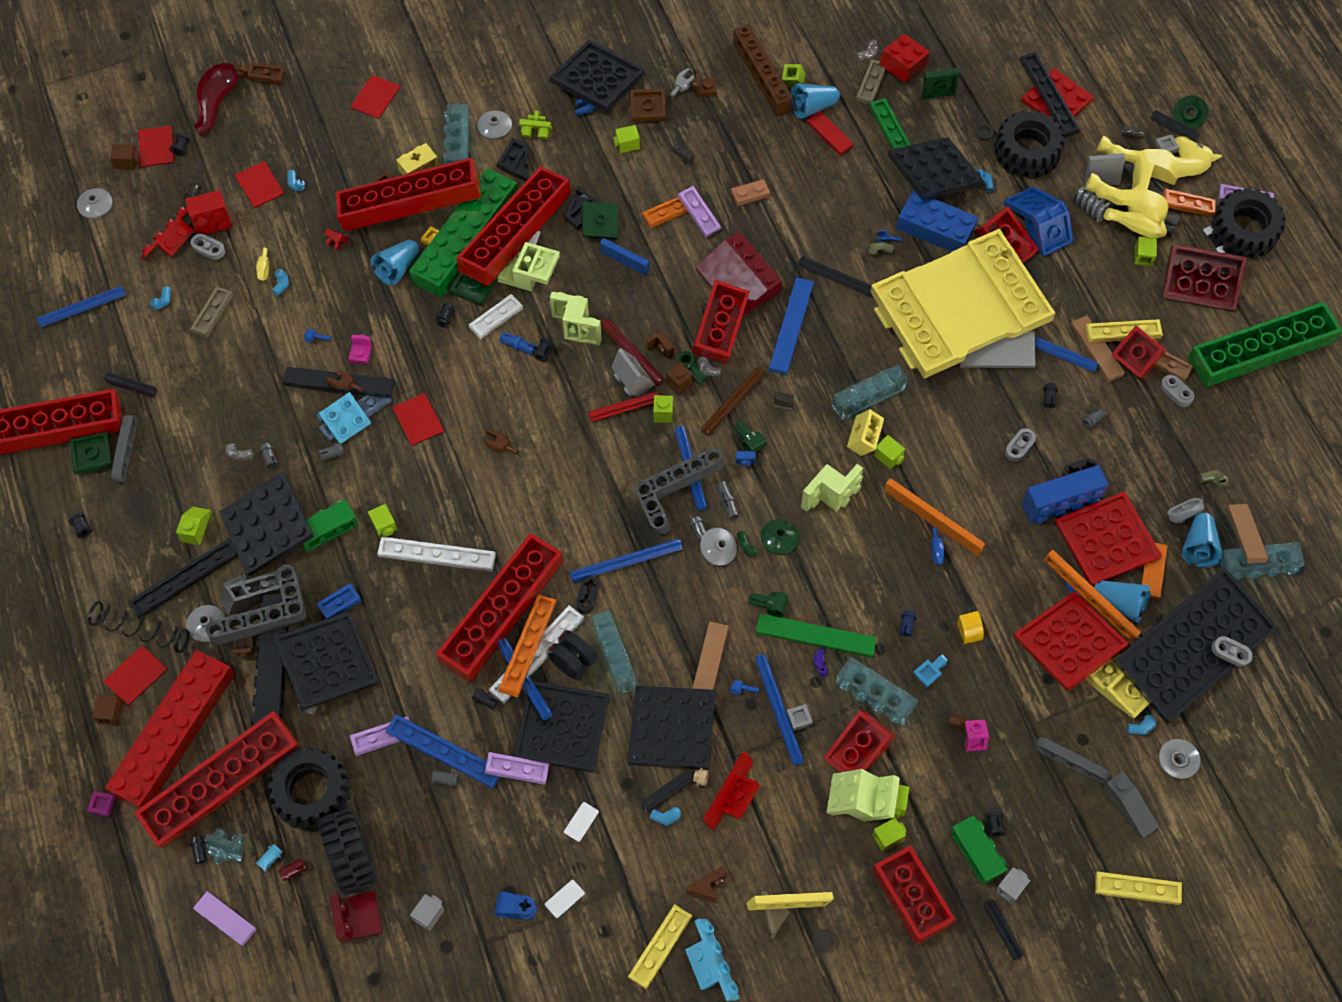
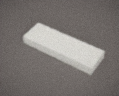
M510 294L471 322L469 328L481 340L521 311L523 305Z

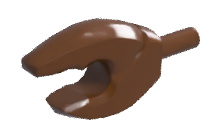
M344 371L335 372L340 380L330 377L325 378L326 382L335 389L351 391L353 388L360 392L363 391V387L356 385L354 378Z
M485 429L487 434L496 438L494 441L484 438L485 444L490 449L497 452H505L507 449L516 455L519 451L509 446L510 442L501 432Z

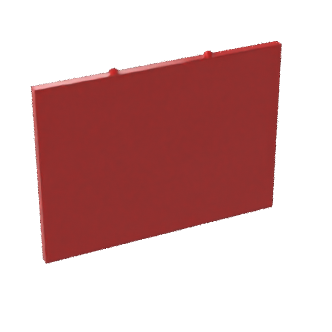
M372 75L350 108L379 119L393 97H395L400 85Z
M172 126L139 130L141 167L174 163V154L169 150L170 146L173 145Z
M265 161L235 175L254 208L284 194Z
M425 393L392 407L411 446L444 432Z
M141 646L111 673L103 683L129 706L167 668L147 649Z

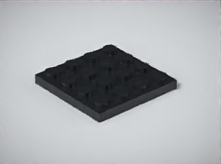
M588 40L550 76L549 82L607 112L644 75L645 69Z
M949 137L895 148L888 152V157L922 200L981 187L984 182Z
M284 472L279 473L219 511L248 576H252L314 537L291 483Z
M350 612L273 637L302 711L377 685L379 682Z
M533 681L551 710L552 716L543 720L527 695L514 757L546 763L551 766L594 773L610 694Z
M636 686L628 765L687 769L703 768L704 770H709L716 690Z

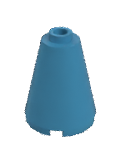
M798 83L792 87L790 93L796 109L793 112L800 119L836 104L840 99V92L834 86Z
M408 239L373 255L370 264L371 266L374 265L376 276L387 285L391 283L396 285L418 256L419 245L415 241Z
M1201 513L1194 517L1182 548V557L1190 565L1192 562L1197 564V567H1211L1216 565L1219 559L1222 558V549L1215 521L1210 514Z
M1101 581L1100 584L1096 583L1094 587L1123 616L1135 623H1140L1142 617H1139L1141 612L1146 611L1151 592L1148 590L1151 589V586Z

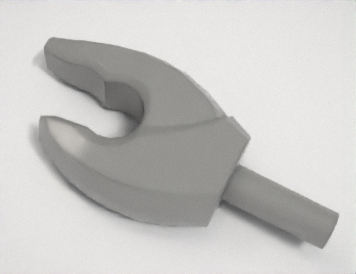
M689 68L677 75L674 84L675 89L670 93L672 97L678 91H686L692 86V79H695L694 75L690 76L689 79H685L690 72Z

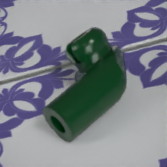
M739 531L737 533L738 542L746 556L758 555L757 546H750L746 532Z

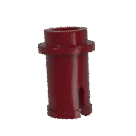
M300 858L285 867L282 865L278 872L283 881H290L289 878L307 869Z

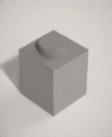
M1013 867L995 892L1013 905L1030 880L1025 872L1020 869L1016 870Z
M425 894L410 916L413 921L430 932L445 910L439 898L434 895L429 897Z

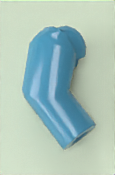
M982 169L976 170L984 180L983 184L985 185L986 192H994L992 175Z
M289 170L287 172L288 186L295 191L304 190L305 182L303 180L300 182V179L296 180V171Z
M282 269L275 272L278 284L272 289V292L276 296H279L289 285L288 275Z

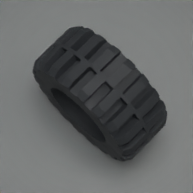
M1023 110L1021 113L1016 112L1012 116H1008L1000 125L995 143L996 158L999 163L1001 162V166L1004 169L1007 168L1009 173H1015L1017 177L1021 178L1023 176L1027 178H1033V176H1036V178L1042 177L1043 173L1046 175L1055 169L1060 160L1065 139L1061 126L1058 122L1055 123L1054 118L1046 116L1047 114L1043 112L1037 113L1036 110H1031V112ZM1032 139L1040 143L1043 148L1028 150L1021 147L1016 140Z
M1244 188L1243 191L1237 189L1233 193H1228L1219 203L1211 222V228H1213L1212 235L1217 237L1216 243L1218 245L1222 244V249L1225 252L1229 250L1232 253L1231 255L1250 257L1251 259L1266 255L1275 247L1286 225L1285 213H1282L1284 209L1281 204H1277L1278 200L1275 197L1271 198L1269 193L1260 192L1261 190L1256 188L1255 190ZM1234 216H1251L1260 223L1263 230L1259 232L1246 231L1237 225Z
M305 747V751H301L299 748L294 750L295 754L291 756L287 754L283 757L284 761L282 763L277 762L274 766L276 772H271L269 777L271 783H268V791L270 793L268 797L273 805L272 807L285 823H288L295 829L300 827L301 830L308 831L309 827H312L315 831L319 830L318 821L321 818L347 808L346 800H350L351 797L349 791L351 783L339 759L335 758L334 754L331 752L326 753L322 748H317L316 751L312 747ZM311 773H318L327 778V791L317 802L301 805L292 800L291 792L293 786L301 777Z
M347 808L321 818L318 821V827L334 878L342 894L349 895L375 885L378 881L377 874L355 811Z

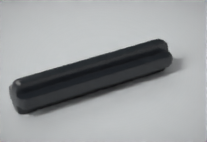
M1157 110L1151 116L1153 121L1189 138L1193 142L1199 137V132Z
M107 372L104 377L106 383L150 397H155L158 391L155 386L111 372Z
M689 769L685 770L640 802L642 809L645 812H649L693 781V773Z
M993 899L986 901L983 907L1013 960L1021 958L1024 952Z

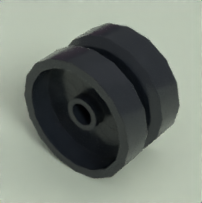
M564 630L557 638L558 643H553L546 650V655L564 674L574 680H580L586 673L585 667H591L597 660V655L582 638L569 630Z

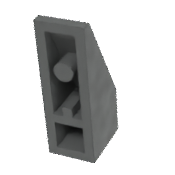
M277 571L225 586L220 602L227 614L231 615L247 610L263 601L264 595H273L281 591Z
M1123 771L1106 783L1102 791L1142 839L1159 828L1139 791Z

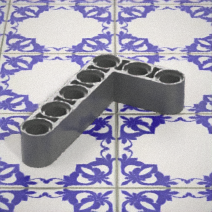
M715 448L709 449L640 481L636 485V494L657 535H666L670 530L669 521L658 499L723 469L725 462L720 450ZM713 458H719L718 461L711 462ZM696 466H702L699 470H693ZM684 474L682 478H676L677 475ZM667 482L666 485L659 486L660 483ZM644 490H649L647 494L642 495ZM651 506H657L655 510L649 511ZM664 522L662 526L656 527L657 523Z
M287 564L281 566L277 571L282 603L209 622L205 632L211 642L221 645L303 622L306 618V610L299 578L294 568ZM291 574L290 578L284 579L286 575ZM296 592L293 596H288L289 593ZM299 609L298 613L291 614L294 610ZM280 615L277 619H272L273 616ZM255 620H260L258 624L253 625ZM236 625H240L238 629L233 630ZM221 630L219 634L213 635L215 631Z

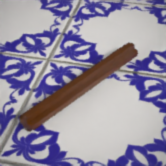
M760 367L754 369L701 427L702 433L708 436L764 376L765 371Z

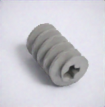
M1084 186L1079 188L1072 196V200H1076V203L1081 205L1082 209H1086V212L1091 214V217L1096 218L1097 222L1104 220L1105 211L1111 206L1110 202L1104 204L1106 199L1102 198L1099 200L1094 195V192L1085 190Z

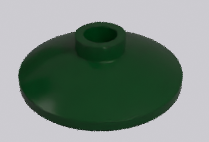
M1185 96L1175 104L1173 119L1193 130L1197 129L1207 120L1208 106L1199 96ZM1190 111L1195 112L1194 116L1192 117L1188 116V113Z
M772 520L763 527L761 542L770 553L785 555L797 547L799 532L795 525L787 520ZM778 532H781V533H783L784 535H783V536H778L777 533H778Z

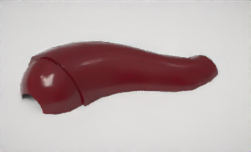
M221 63L214 65L206 71L198 83L197 103L199 110L198 121L194 127L200 137L206 135L213 128L221 101L232 92V89L239 81V74L233 64Z

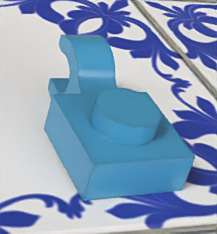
M943 655L939 656L933 663L927 659L913 672V675L928 688L941 677L942 673L939 670L947 664L948 660Z

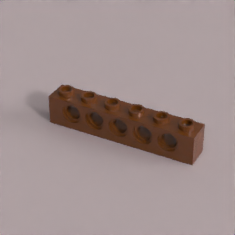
M747 24L733 29V44L776 117L791 112L793 97L750 25Z

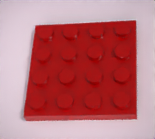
M1125 491L1055 519L1058 530L1087 582L1092 587L1096 583L1100 584L1101 581L1111 580L1157 561L1162 557Z
M1075 591L1014 633V638L1067 692L1129 648V643Z

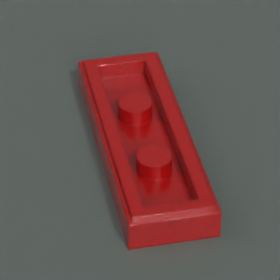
M821 111L807 119V124L840 156L853 148L854 143Z

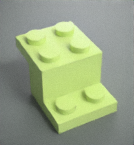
M525 242L522 251L498 275V282L531 292L536 282L547 285L560 257V252Z
M551 292L552 317L563 320L564 339L600 346L602 340L600 320L589 317L588 298L567 295L563 292Z
M826 464L803 490L801 508L807 512L811 507L814 508L820 500L836 512L840 507L844 508L850 500L849 497L852 494H856L861 488L860 482L863 479V468L856 464L845 477Z
M863 769L835 773L831 781L827 813L832 816L849 814L864 822L894 818L900 778L895 775L877 777Z

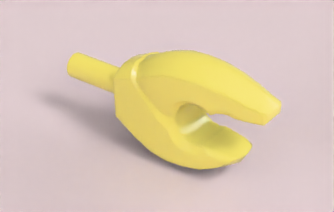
M263 248L262 256L258 257L256 264L257 278L262 281L266 280L269 274L267 248Z

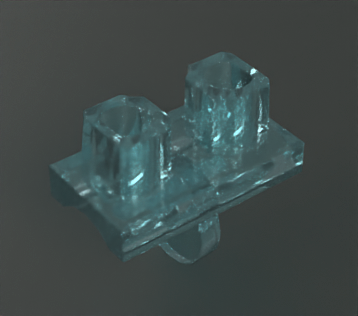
M217 828L212 835L207 833L204 838L207 842L206 850L209 851V855L214 856V863L220 864L222 860L229 861L230 858L241 861L245 844L244 837L236 834L229 841L226 840L227 833Z

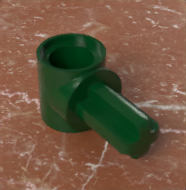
M690 351L680 352L678 363H682L693 374V379L697 384H702L706 380V376L698 368V363L694 360L693 353Z
M739 421L734 426L735 430L743 438L742 445L745 451H755L757 453L767 446L765 437L760 432L751 431L743 421Z
M772 592L769 596L756 593L750 594L749 604L765 607L769 615L775 617L784 616L788 601L786 594L782 592Z

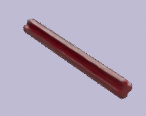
M609 319L602 321L601 327L620 348L637 359L655 383V386L662 384L663 377Z

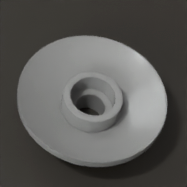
M489 111L478 120L480 134L488 139H501L507 136L512 129L511 118L502 111Z
M100 188L85 191L77 201L79 213L91 219L106 215L113 205L111 195L106 190Z
M712 528L702 536L700 550L703 557L709 563L723 566L735 558L737 544L733 535L727 530ZM719 542L723 544V548L719 546Z
M200 606L189 615L186 629L190 631V637L198 642H211L205 632L207 624L211 621L225 618V615L216 606ZM204 619H208L206 623H201ZM221 630L215 631L213 635L219 634Z
M1170 740L1160 749L1159 763L1162 769L1171 777L1187 779L1192 777L1200 767L1201 760L1198 750L1186 740ZM1174 759H1179L1181 764H1177Z

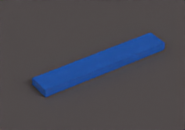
M796 277L770 363L769 371L783 375L788 373L814 281Z
M395 714L385 731L386 734L491 789L495 787L500 776L484 774L487 761Z

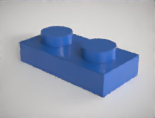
M351 583L318 602L317 606L324 617L328 619L356 605L361 601V598Z

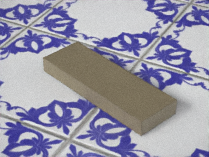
M871 59L855 101L868 105L874 101L886 71L884 67L879 65L880 61Z
M216 286L190 328L191 332L208 338L234 296L233 292Z

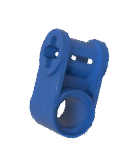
M498 892L494 912L496 916L530 920L536 915L537 908L531 897ZM526 904H529L530 908H527L526 911H523L522 908H525Z

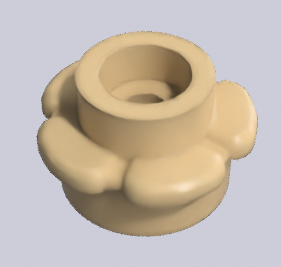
M700 768V770L695 771L693 782H696L697 787L706 786L709 770Z

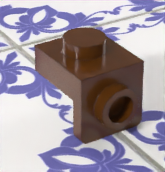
M254 636L233 641L231 653H237V657L249 656V652L255 650Z

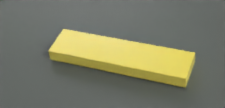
M1159 319L1086 325L1089 343L1123 341L1135 325L1143 329L1154 339L1162 338L1163 334Z
M1096 872L1095 894L1180 905L1182 900V883Z
M832 892L754 896L747 902L748 910L822 907L833 900Z
M674 904L628 978L647 989L692 919V915Z

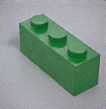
M346 499L335 502L331 507L320 510L307 519L314 537L302 545L306 552L358 526L357 519Z
M973 815L953 826L950 834L981 885L985 886L1005 875L1007 863L1002 856L997 854L993 840L987 838L982 822L976 820Z

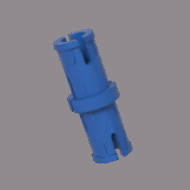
M506 331L502 332L503 334H501L499 339L501 343L513 347L516 351L520 350L533 356L532 353L537 349V345L523 340V337H516Z

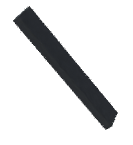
M1034 52L1021 56V64L1051 117L1055 119V123L1058 122L1061 126L1064 138L1078 134L1080 128L1038 54Z
M287 367L282 381L285 386L343 393L350 392L352 394L391 398L395 384L394 379L350 374L354 378L355 384L363 387V391L360 392L353 388L351 391L338 390L325 380L326 377L340 380L335 372Z
M229 538L128 601V604L138 619H140L142 615L145 616L237 558L238 551Z

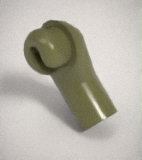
M885 242L871 243L868 253L876 256L878 250L893 254L895 246Z
M1217 470L1198 475L1201 483L1211 481L1218 486H1225L1229 482L1228 477Z

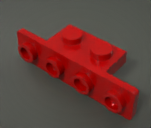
M182 207L176 213L178 217L175 220L170 219L164 226L167 229L163 233L159 231L153 238L155 242L151 246L147 244L142 249V260L156 246L171 258L194 233V230L181 220L188 213L187 207Z
M742 752L736 760L735 766L726 777L725 783L705 813L703 822L710 830H715L723 814L740 820L760 787L757 781L746 777L753 765V760L746 752Z

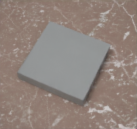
M1124 153L1089 156L1084 185L1086 186L1091 173L1098 175L1101 181L1109 186L1120 185L1125 162Z

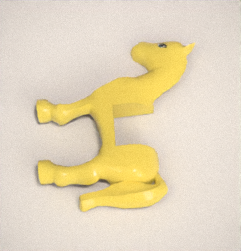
M1103 135L1096 152L1106 155L1124 153L1125 161L1134 163L1132 189L1121 190L1102 182L1098 175L1091 173L1085 190L1094 192L1098 198L1107 199L1116 205L1127 206L1129 212L1108 208L1104 214L1106 220L1118 221L1132 231L1149 238H1161L1167 233L1164 220L1167 216L1169 205L1163 196L1147 190L1150 178L1153 177L1175 185L1179 177L1194 176L1205 172L1211 166V162L1218 160L1222 155L1213 154L1212 150L1207 146L1197 144L1185 136L1175 138L1179 146L1178 153L1181 157L1179 158L1163 149H1145L1141 151L1124 149L1119 145L1112 144L1110 139Z

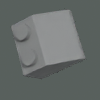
M620 348L612 364V369L615 371L613 375L620 383L623 382L625 385L624 390L629 396H642L655 383L637 359Z

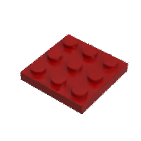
M1055 68L1048 73L1073 117L1077 116L1093 101V95ZM1034 86L1021 97L1020 102L1031 110H1036L1037 113H1046L1048 117L1051 116Z

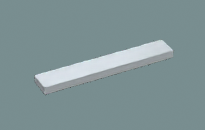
M381 537L377 555L383 558L492 572L496 552Z
M570 605L545 630L529 669V676L548 658L546 650L553 643H558L557 638L564 630L573 632L584 620V617ZM503 674L489 689V692L505 704L511 696L499 692V686L504 677Z

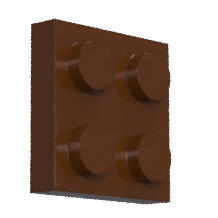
M665 89L630 90L631 122L666 121Z

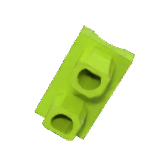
M536 110L534 115H528V120L520 119L519 125L522 137L531 138L532 130L538 131V139L547 140L549 132H552L551 122H546V116H540V111Z

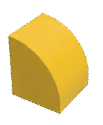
M979 611L960 615L957 625L964 644L983 640L984 631Z

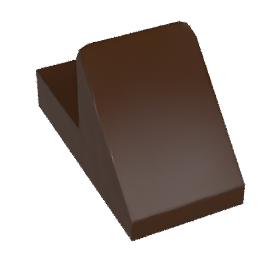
M721 866L687 886V895L717 903V897L711 887L717 888L724 884L727 872Z

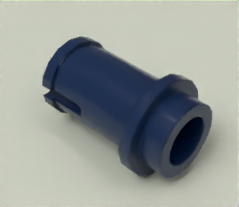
M905 610L901 614L903 619L899 631L900 635L905 636L907 633V637L912 636L913 624L917 619L915 612Z

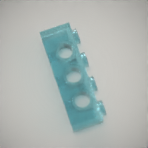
M468 103L447 104V111H444V121L447 122V125H444V136H446V139H443L444 150H446V153H443L444 164L469 158Z
M899 364L834 394L832 406L842 420L905 390L908 378Z
M1299 542L1264 546L1268 556L1267 563H1264L1265 565L1261 563L1247 564L1242 548L1222 550L1219 566L1220 570L1225 567L1238 580L1242 577L1276 576L1286 572L1288 574H1295L1300 571L1305 561Z
M607 610L592 615V626L618 695L635 689L637 679L611 611Z
M851 656L837 675L836 682L840 688L845 691H851L857 699L862 702H868L874 710L879 713H885L896 724L900 723L904 726L917 707L918 699ZM861 679L864 683L857 684L854 680ZM878 690L881 694L874 695L871 691ZM888 701H895L898 706L893 707L889 705Z

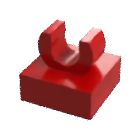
M329 228L324 233V235L329 237L326 240V245L331 246L332 242L335 241L334 249L337 250L340 249L341 242L347 243L349 239L348 236Z

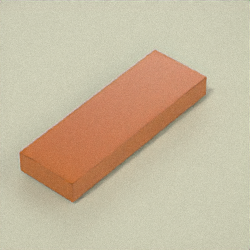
M1169 189L1163 191V197L1169 205L1168 208L1213 217L1215 214V199Z
M677 197L642 212V217L651 229L684 215L688 211Z
M1155 543L1162 557L1143 567L1141 584L1151 586V589L1148 590L1151 592L1150 598L1159 600L1161 597L1167 545Z

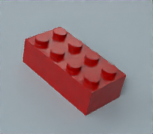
M718 280L714 281L692 349L693 354L727 364L750 291Z
M911 845L874 865L872 870L874 876L915 945L953 925L956 920Z

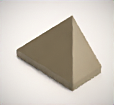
M766 891L761 892L760 896L769 894ZM787 909L764 910L770 938L776 936L790 913Z

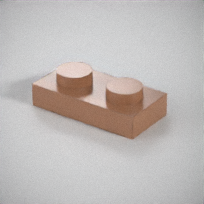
M764 179L731 188V194L736 206L770 197V191Z

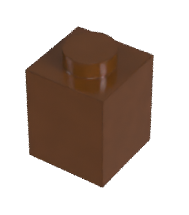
M113 144L110 160L114 169L135 170L140 157L134 145Z
M678 363L666 373V384L680 396L693 385V374L682 363Z
M114 693L98 694L92 718L97 724L118 726L123 702Z

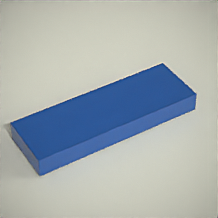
M605 238L600 242V252L647 276L650 271L648 260Z

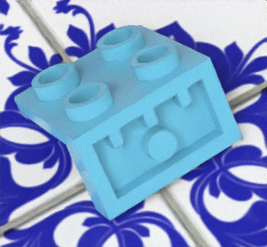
M350 392L316 415L320 422L322 420L325 422L334 437L341 444L371 423Z

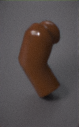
M949 716L948 726L962 728L966 732L965 722L972 720Z

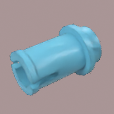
M275 844L271 847L268 846L267 852L256 862L264 871H267L278 857H282L283 851Z

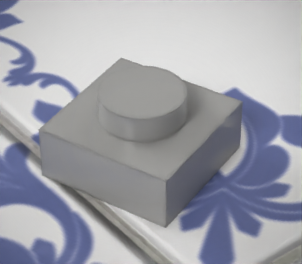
M1173 135L1161 137L1155 141L1157 149L1167 150L1172 154L1177 153L1179 150Z
M806 704L788 709L786 712L793 731L813 724Z

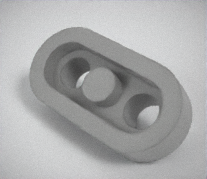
M197 234L191 239L193 250L210 259L218 260L225 254L223 244L211 237Z
M1167 375L1163 378L1160 387L1168 397L1181 407H1188L1192 404L1195 397L1194 392L1178 377Z
M1027 428L1021 429L1008 444L1005 451L1006 457L1013 462L1022 460L1035 443V433Z
M1193 498L1169 509L1167 513L1169 520L1178 524L1191 516L1200 514L1205 507L1202 499Z
M1221 636L1212 643V651L1216 656L1236 666H1245L1252 660V652L1247 646L1228 637Z

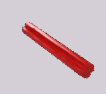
M653 392L588 412V417L591 422L645 407L654 404V395L659 394L658 392Z

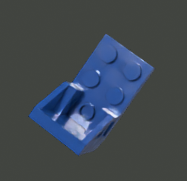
M1034 186L1004 200L1005 207H1009L1010 210L1025 218L1026 229L1041 255L1045 256L1074 242L1069 210L1063 201Z

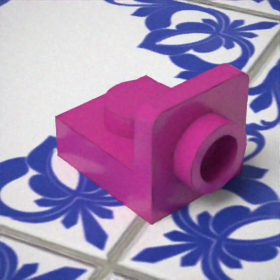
M362 334L352 335L349 363L368 365L372 349L370 337Z
M966 721V752L987 750L989 734L986 721Z

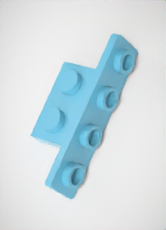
M708 919L695 920L702 941L685 949L700 989L706 990L720 983L727 1001L738 1000V987L730 976L729 965L724 961L721 953L722 948L719 942L716 941L712 924Z

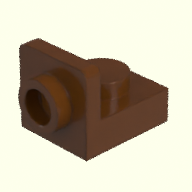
M696 73V79H692L693 90H696V97L717 96L716 78L699 79V73Z
M662 331L650 335L646 340L649 351L657 347L660 354H664L667 359L674 356V346Z

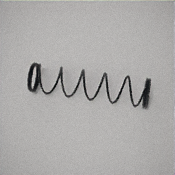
M95 602L89 611L88 623L91 626H97L104 621L106 629L111 632L121 626L122 633L126 637H130L138 631L142 642H148L155 636L159 647H166L172 642L176 653H182L190 639V631L184 628L179 633L174 646V637L178 631V626H176L172 639L166 645L160 646L157 642V632L161 626V620L157 623L155 634L149 640H143L140 636V627L144 621V615L140 618L137 630L131 635H126L123 631V622L127 616V610L123 612L119 626L113 630L108 629L106 626V617L109 614L110 605L106 607L104 618L101 622L99 621L104 609L102 602ZM100 604L99 615L95 622L92 623L93 611ZM186 631V639L184 645L179 650L180 639Z

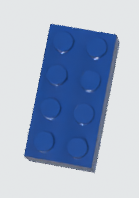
M912 191L898 217L896 229L952 252L968 244L976 229L978 217L933 198L922 200L916 191Z
M1097 465L1029 487L1021 505L1030 524L1036 522L1040 524L1049 518H1059L1067 512H1074L1101 501L1109 484L1100 466Z

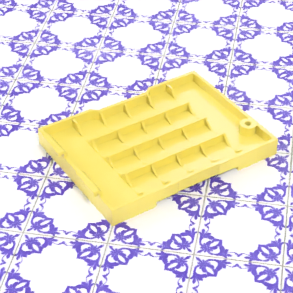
M1000 229L972 240L966 246L930 263L918 266L907 272L902 271L871 286V294L878 304V307L874 308L875 313L885 329L888 330L892 327L902 342L903 347L899 348V352L910 370L918 368L924 379L965 361L967 354L1005 337H1018L1053 321L1055 312Z

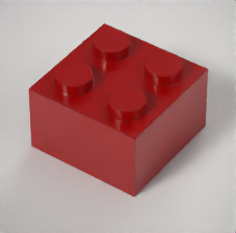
M903 34L883 49L879 65L906 83L926 67L930 51Z
M221 190L185 199L189 216L197 234L208 235L233 227Z
M1135 325L1111 355L1138 377L1144 379L1168 349Z

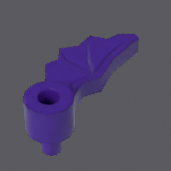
M821 647L819 651L815 652L813 661L819 670V675L825 678L828 675L827 667L823 665L825 663L824 648Z

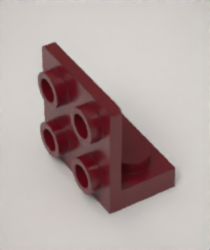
M374 891L343 899L338 894L329 896L336 937L340 943L382 933L376 893Z

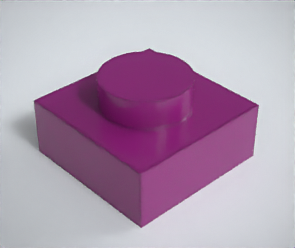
M94 791L87 811L91 814L109 817L116 797Z

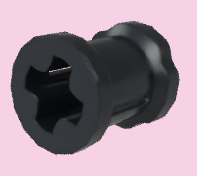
M176 133L174 136L175 141L169 150L176 156H184L185 147L190 142V138L183 133Z
M541 338L538 348L533 351L532 355L538 361L547 362V356L554 349L555 345L549 339Z
M84 513L74 514L68 520L69 524L74 527L77 538H85L93 532L92 527L85 520L86 516Z
M994 811L985 814L989 826L988 836L999 837L1006 835V830L1003 827V812Z

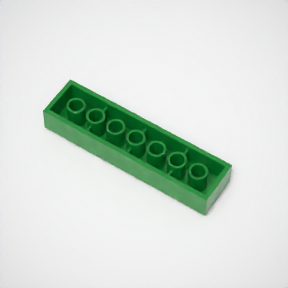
M487 168L479 178L481 198L462 202L458 205L409 270L411 283L442 298L460 273L456 257L518 191L517 182Z
M1321 302L1193 346L1188 359L1206 388L1335 343L1342 333V329L1326 303Z

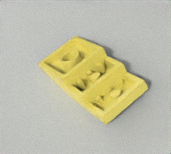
M1115 657L1087 677L1086 680L1114 705L1134 719L1149 703L1113 662L1117 658Z

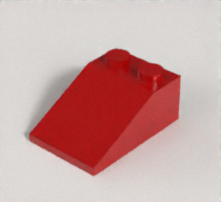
M1009 207L998 211L974 230V233L979 238L1000 229L1022 263L1039 250Z
M859 710L823 759L840 773L859 769L868 771L897 735L867 711Z

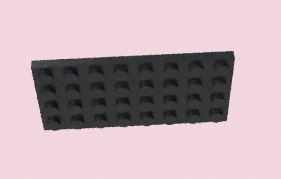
M1224 567L1113 662L1165 723L1168 724L1235 666L1213 653L1212 643L1214 640L1225 636L1247 646L1252 651L1278 627Z

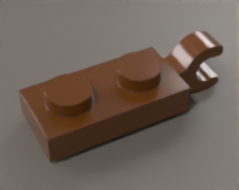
M251 62L250 66L238 64L237 66L239 77H247L248 80L279 85L282 84L286 72L285 67Z

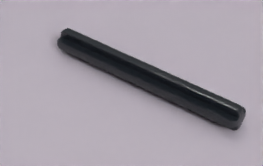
M805 256L800 258L799 266L873 297L871 294L872 285Z

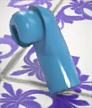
M163 287L161 297L150 301V305L155 310H161L170 303L171 288Z
M1147 715L1139 725L1128 723L1127 733L1147 735L1155 728L1156 720L1152 715Z
M673 807L671 810L661 813L653 809L650 819L669 826L680 819L681 810Z

